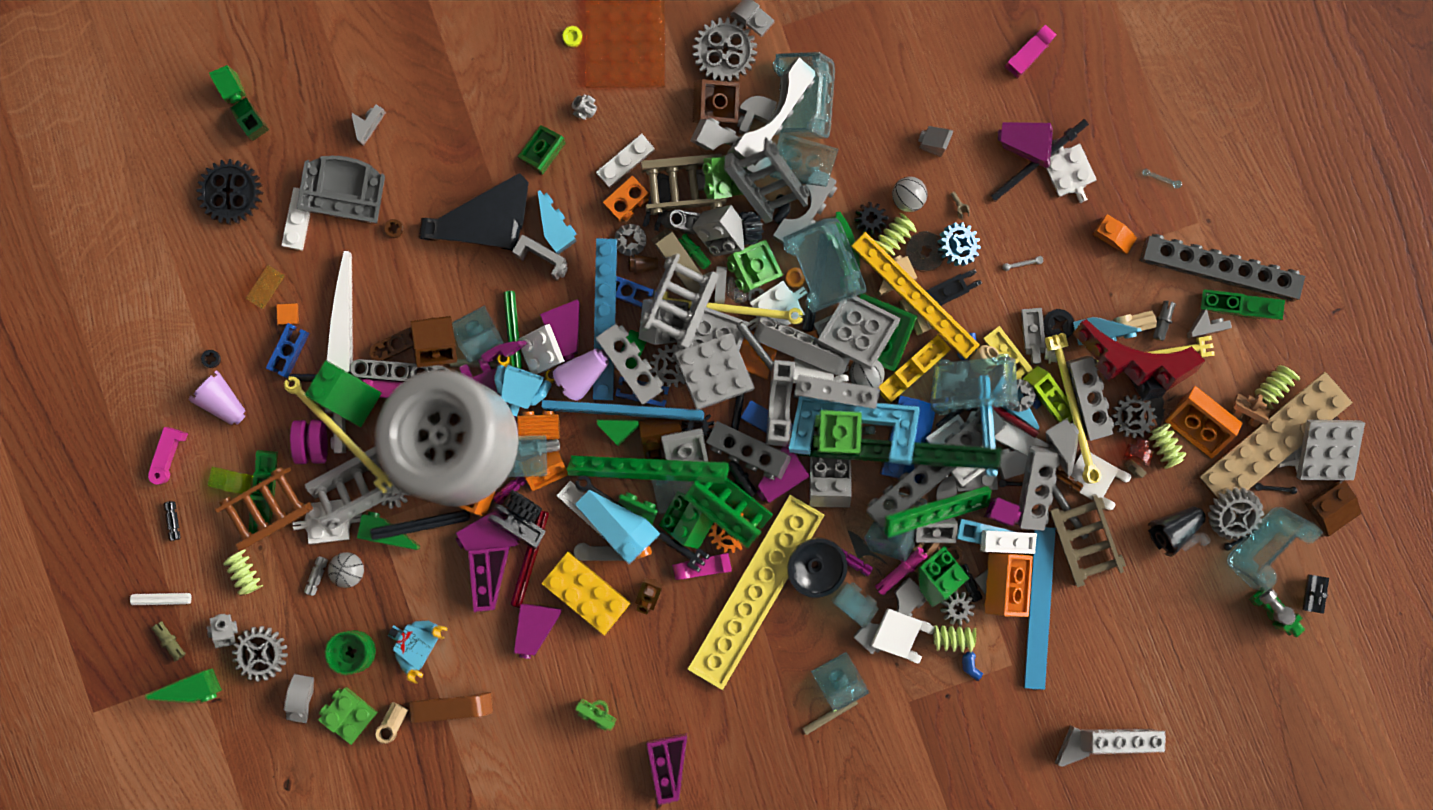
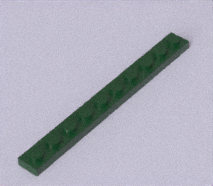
M813 435L810 455L797 453V456L890 462L893 441L861 439L860 454L817 452V448H814L815 435ZM914 442L911 464L1000 471L1002 448Z

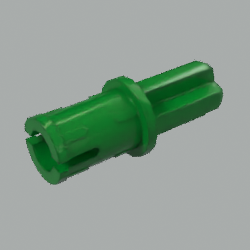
M687 233L682 235L683 239L679 238L678 241L688 255L692 257L701 269L708 268L711 261L700 250L701 247L697 246Z

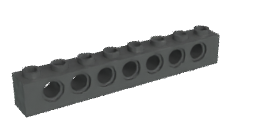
M1152 234V236L1145 238L1140 262L1290 301H1297L1301 297L1306 276L1300 275V272L1297 270H1280V266L1261 265V261L1249 259V261L1242 260L1241 256L1235 254L1226 256L1220 250H1203V247L1200 245H1184L1181 240H1165L1164 236ZM1161 247L1167 248V257L1161 254ZM1181 252L1187 254L1188 260L1186 262L1180 259ZM1200 257H1204L1207 260L1206 267L1199 263ZM1220 262L1225 263V272L1219 269ZM1239 267L1245 269L1246 274L1244 277L1239 275ZM1259 272L1265 275L1264 282L1258 279ZM1278 277H1281L1284 280L1283 287L1278 285Z
M992 408L995 436L1007 424ZM981 409L975 414L976 418L972 422L967 420L959 427L961 431L958 434L952 433L944 440L946 445L965 446L961 443L960 438L968 437L971 441V444L968 446H983V434L976 430V425L982 424ZM915 464L913 466L915 470L910 474L905 472L898 479L900 482L896 486L890 485L882 492L884 494L883 497L879 500L874 498L867 505L869 508L866 513L883 531L886 516L908 510L957 467L940 466V470L935 472L930 469L929 465ZM917 475L923 476L925 483L917 484L914 481V477ZM901 488H906L910 495L904 498L899 495L898 491ZM891 501L894 504V509L891 511L884 509L883 503Z

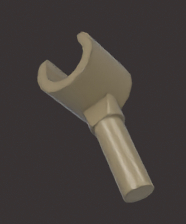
M952 192L951 196L958 207V218L963 219L962 212H966L970 216L969 206L962 204L956 193Z

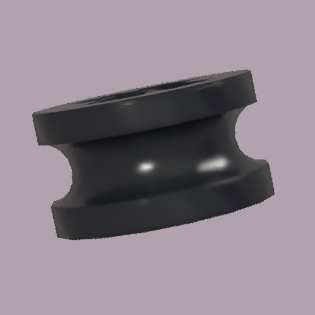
M206 350L201 356V361L204 366L215 368L220 364L221 357L214 350ZM211 353L215 354L213 357L216 358V361L208 364L209 361L206 360V357L211 356Z

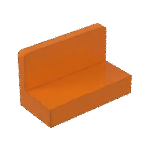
M559 451L542 453L541 456L537 455L520 463L525 479L532 491L568 476L567 468L561 459Z

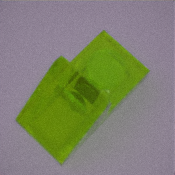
M212 467L208 486L242 494L250 489L253 475Z

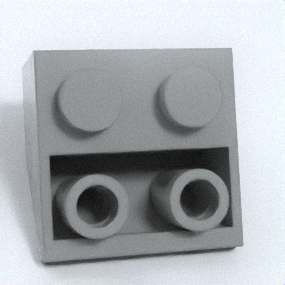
M731 205L703 211L692 227L714 257L740 252L744 249L742 219Z
M652 299L643 300L641 317L644 312L648 311ZM662 299L688 312L689 303ZM659 307L654 316L655 319L675 329H683L684 319ZM650 326L645 331L639 330L638 339L655 345L678 342L675 337L653 326Z

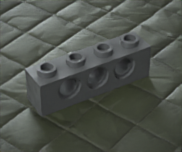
M718 421L706 442L711 446V451L720 455L724 452L729 455L728 459L739 463L741 460L747 463L745 467L755 472L757 469L764 471L763 475L771 480H774L775 477L781 480L792 459L788 454ZM734 439V446L726 448L727 441ZM749 447L752 448V454L744 457V450ZM770 456L769 464L762 465V458Z

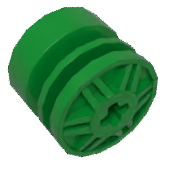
M354 630L338 633L330 639L326 646V661L331 669L340 674L347 675L362 672L369 668L375 659V643L368 634L362 631ZM356 649L357 652L354 653V655H351L350 651Z

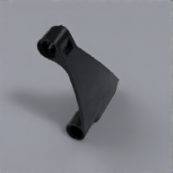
M519 173L438 219L421 218L418 238L429 241L449 240L482 244L513 251L519 241L520 230L523 227L529 182Z

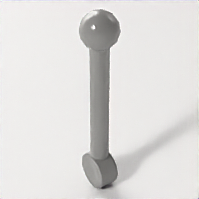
M1038 256L1033 260L1014 264L1005 263L1003 264V270L1008 271L1010 268L1033 263L1041 264L1043 263V257Z

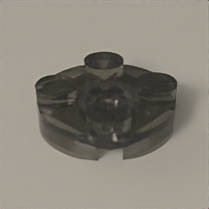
M922 231L912 236L906 245L905 254L915 270L929 272L941 265L944 260L941 257L944 252L938 251V248L942 247V244L938 243V240L942 239L941 237L928 231ZM923 246L926 249H931L929 257L921 255L920 252Z

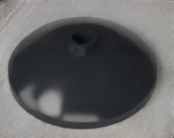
M825 538L808 539L799 544L790 555L787 566L788 577L794 588L801 594L812 598L825 597L835 592L844 582L847 574V559L843 550L833 541ZM814 561H817V565L815 567H811V564Z

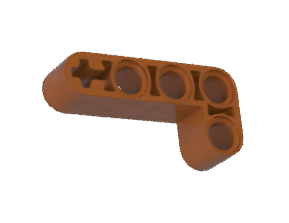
M491 692L409 702L412 723L475 718L493 713Z

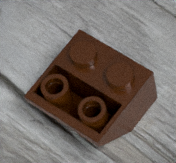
M451 316L410 321L417 368L457 362Z
M656 418L639 421L645 459L666 460L662 436L681 433L680 420Z

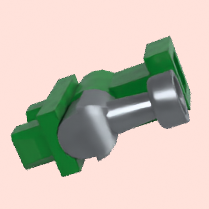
M1263 586L1249 598L1253 605H1261L1266 610L1268 618L1274 622L1272 625L1276 629L1282 630L1287 635H1293L1294 637H1298L1305 631V628L1299 623L1303 618L1299 614L1293 613L1292 608L1285 607L1272 588Z

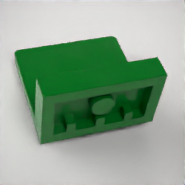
M628 492L625 495L620 494L618 503L636 515L647 519L651 525L653 524L658 510L655 509V504L646 500L644 503L636 501L638 497Z

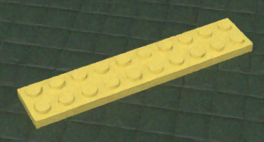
M789 495L688 670L718 688L724 689L788 579L787 566L790 555L799 544L812 538L825 516L824 514Z

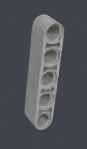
M768 317L760 318L754 333V337L758 342L835 375L844 374L850 359L818 344V338Z
M364 359L355 360L350 366L351 373L355 377L405 382L415 376L417 371L422 368L426 372L433 370L450 371L446 367L439 365L417 368L414 363ZM360 364H364L366 368L363 374L357 373V366ZM384 365L386 368L384 375L378 376L377 368ZM404 367L406 373L403 377L399 378L396 373L397 369Z

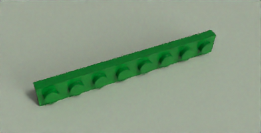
M574 455L571 456L567 467L568 476L584 475L588 477L725 483L729 470L728 463Z

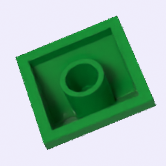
M540 125L520 152L518 158L543 175L566 144L565 139L560 134Z
M597 420V425L618 446L639 428L638 421Z

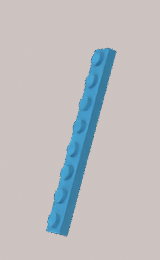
M596 238L594 349L604 350L596 337L615 325L617 239ZM610 357L608 359V366L593 384V400L614 399V363Z

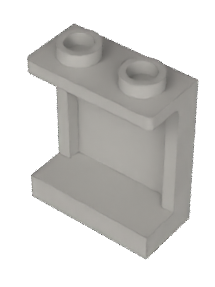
M522 234L512 251L513 254L523 261L530 251L555 265L551 273L554 279L558 281L560 277L563 278L568 270V263L565 258Z

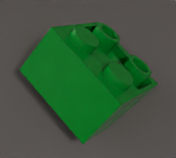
M677 491L659 526L682 545L698 549L714 522L683 498L686 494Z
M945 546L918 568L920 592L932 607L946 600L969 579Z

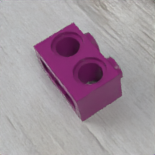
M991 498L984 517L1007 526H1013L1020 518V506L999 498Z

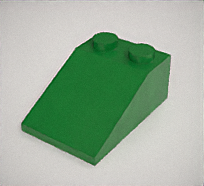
M326 360L305 396L357 426L362 427L382 392Z
M212 668L145 695V697L149 700L195 702L199 700L201 704L216 698V693L222 691Z

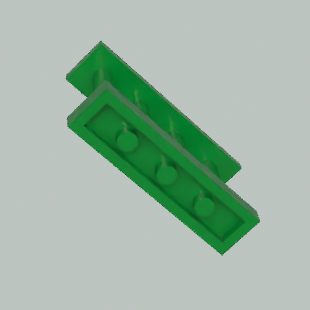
M726 478L725 483L703 482L701 484L696 481L683 497L746 548L752 544L761 532L756 527L758 526L762 529L773 516L769 510L729 478ZM710 488L711 490H713V491H714L716 494H718L719 496L717 497L715 494H713V493H712L710 490H708V489ZM724 501L728 502L731 506H733L734 510L730 506H728ZM743 513V515H744L746 518H748V519L750 520V522H748V521H747L745 518H743L740 514Z

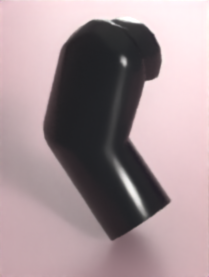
M779 194L777 195L776 199L781 198L785 195ZM790 202L778 207V212L772 219L778 225L790 213Z

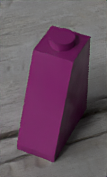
M1002 122V129L998 130V141H1001L1004 149L1045 168H1050L1053 134L1051 123Z
M578 299L540 314L544 325L550 324L565 362L574 359V355L578 353L580 303Z
M789 444L783 446L780 450L792 458L782 479L780 480L775 477L774 480H771L764 476L758 485L760 490L757 493L763 502L767 500L770 503L809 477L795 453H790Z
M495 511L456 533L458 545L461 549L465 548V550L517 546L520 542L500 529L501 527H497L488 521L490 515H495L505 521V516H501Z
M521 604L514 653L519 654L520 658L531 659V655L535 656L560 617L562 609Z

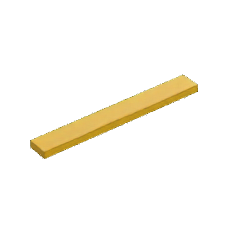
M866 232L851 245V248L964 359H967L980 346Z

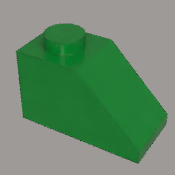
M228 65L209 72L219 93L227 103H237L242 100V97L246 96L238 74Z

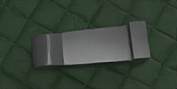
M580 543L574 548V556L581 561H626L612 546H590L587 543Z

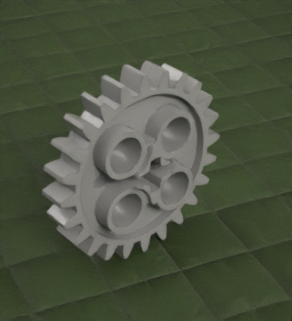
M719 18L718 24L711 20V27L704 25L705 32L698 31L701 38L695 37V42L699 45H693V50L698 51L693 54V58H699L695 64L696 66L702 65L700 72L707 71L706 78L712 74L715 81L718 77L720 81H724L727 78L731 82L732 77H735L738 81L739 74L746 76L745 69L752 70L749 63H755L756 61L751 56L757 55V51L752 50L757 47V43H751L755 36H748L750 29L744 31V23L737 26L736 19L731 24L729 18L726 19L725 23ZM713 36H719L721 38V42L715 44L711 42V38ZM733 38H739L741 43L735 46L730 41ZM710 47V48L716 49V50H711V51H709V50H707V48ZM723 47H727V54H723ZM739 50L743 51V53H741V54L738 53V52H734V51H739ZM715 55L720 60L717 63H711L709 58ZM736 57L740 62L737 65H731L729 59Z

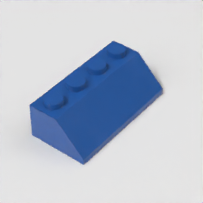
M898 396L896 405L919 407L920 412L915 442L928 443L926 437L931 434L937 406L918 399ZM895 426L890 428L889 441H893ZM882 462L880 475L899 479L905 472L910 474L915 470L913 467L915 464ZM921 475L914 477V481L917 484L920 482Z

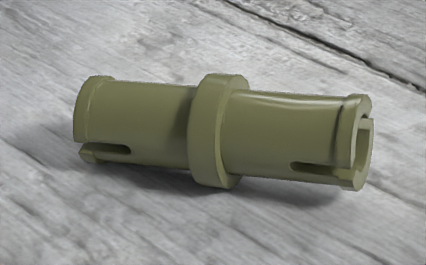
M161 621L158 623L159 625L156 624L151 630L154 631L162 642L161 646L167 649L176 662L179 660V657L181 659L186 653L176 642L177 638L175 635H171Z

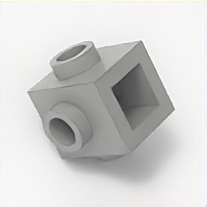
M219 614L214 618H210L211 626H207L209 638H213L215 648L234 645V633H238L236 621H232L231 615Z

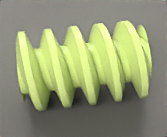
M900 213V217H895L894 221L896 224H889L890 230L884 229L885 236L880 234L878 236L879 241L874 240L887 254L895 256L893 248L901 249L898 245L899 242L904 245L906 244L904 237L911 238L909 231L917 232L914 224L902 213Z
M1278 365L1276 371L1271 373V377L1266 378V383H1262L1260 388L1255 390V395H1262V402L1267 404L1268 408L1274 409L1271 402L1278 404L1279 401L1276 397L1278 396L1283 399L1284 395L1281 391L1283 390L1288 393L1290 390L1287 385L1294 387L1295 384L1292 379L1299 381L1300 377L1288 367Z
M1170 423L1151 430L1150 433L1153 435L1149 438V441H1157L1153 448L1160 447L1156 454H1164L1160 461L1168 462L1164 467L1165 469L1185 460L1183 458L1186 455V452H1179L1182 445H1175L1178 438H1171L1175 432L1173 430L1167 431L1171 426Z
M246 550L230 556L223 563L224 566H231L227 570V573H234L230 579L232 581L238 580L234 584L235 588L241 587L238 595H246L263 587V585H256L260 578H253L257 573L256 570L249 571L253 564L245 563L250 557H242Z
M937 625L934 626L933 643L937 651L943 645L945 651H948L949 646H952L953 652H955L957 647L960 646L961 652H964L965 647H968L969 653H972L976 644V628H973L971 633L969 627H966L963 632L962 627H957L955 631L954 627L950 626L947 631L945 626H941L940 630Z

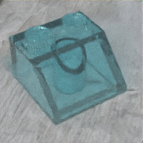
M485 306L452 322L455 339L469 363L479 359L486 351L504 343Z
M846 582L831 601L863 628H866L879 609L875 606L877 602L869 595L865 598L859 593L862 589L855 583L848 584Z
M847 652L811 671L834 713L869 694L863 679Z

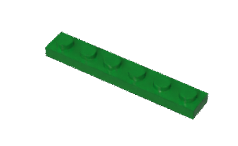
M985 486L886 516L884 533L891 537L988 507L992 490Z

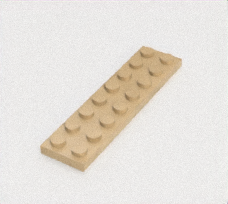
M1323 372L1274 413L1266 425L1261 424L1199 477L1218 499L1220 498L1219 493L1226 494V488L1230 489L1231 492L1234 487L1239 490L1242 487L1249 490L1302 445L1307 420H1333L1353 402L1330 376Z

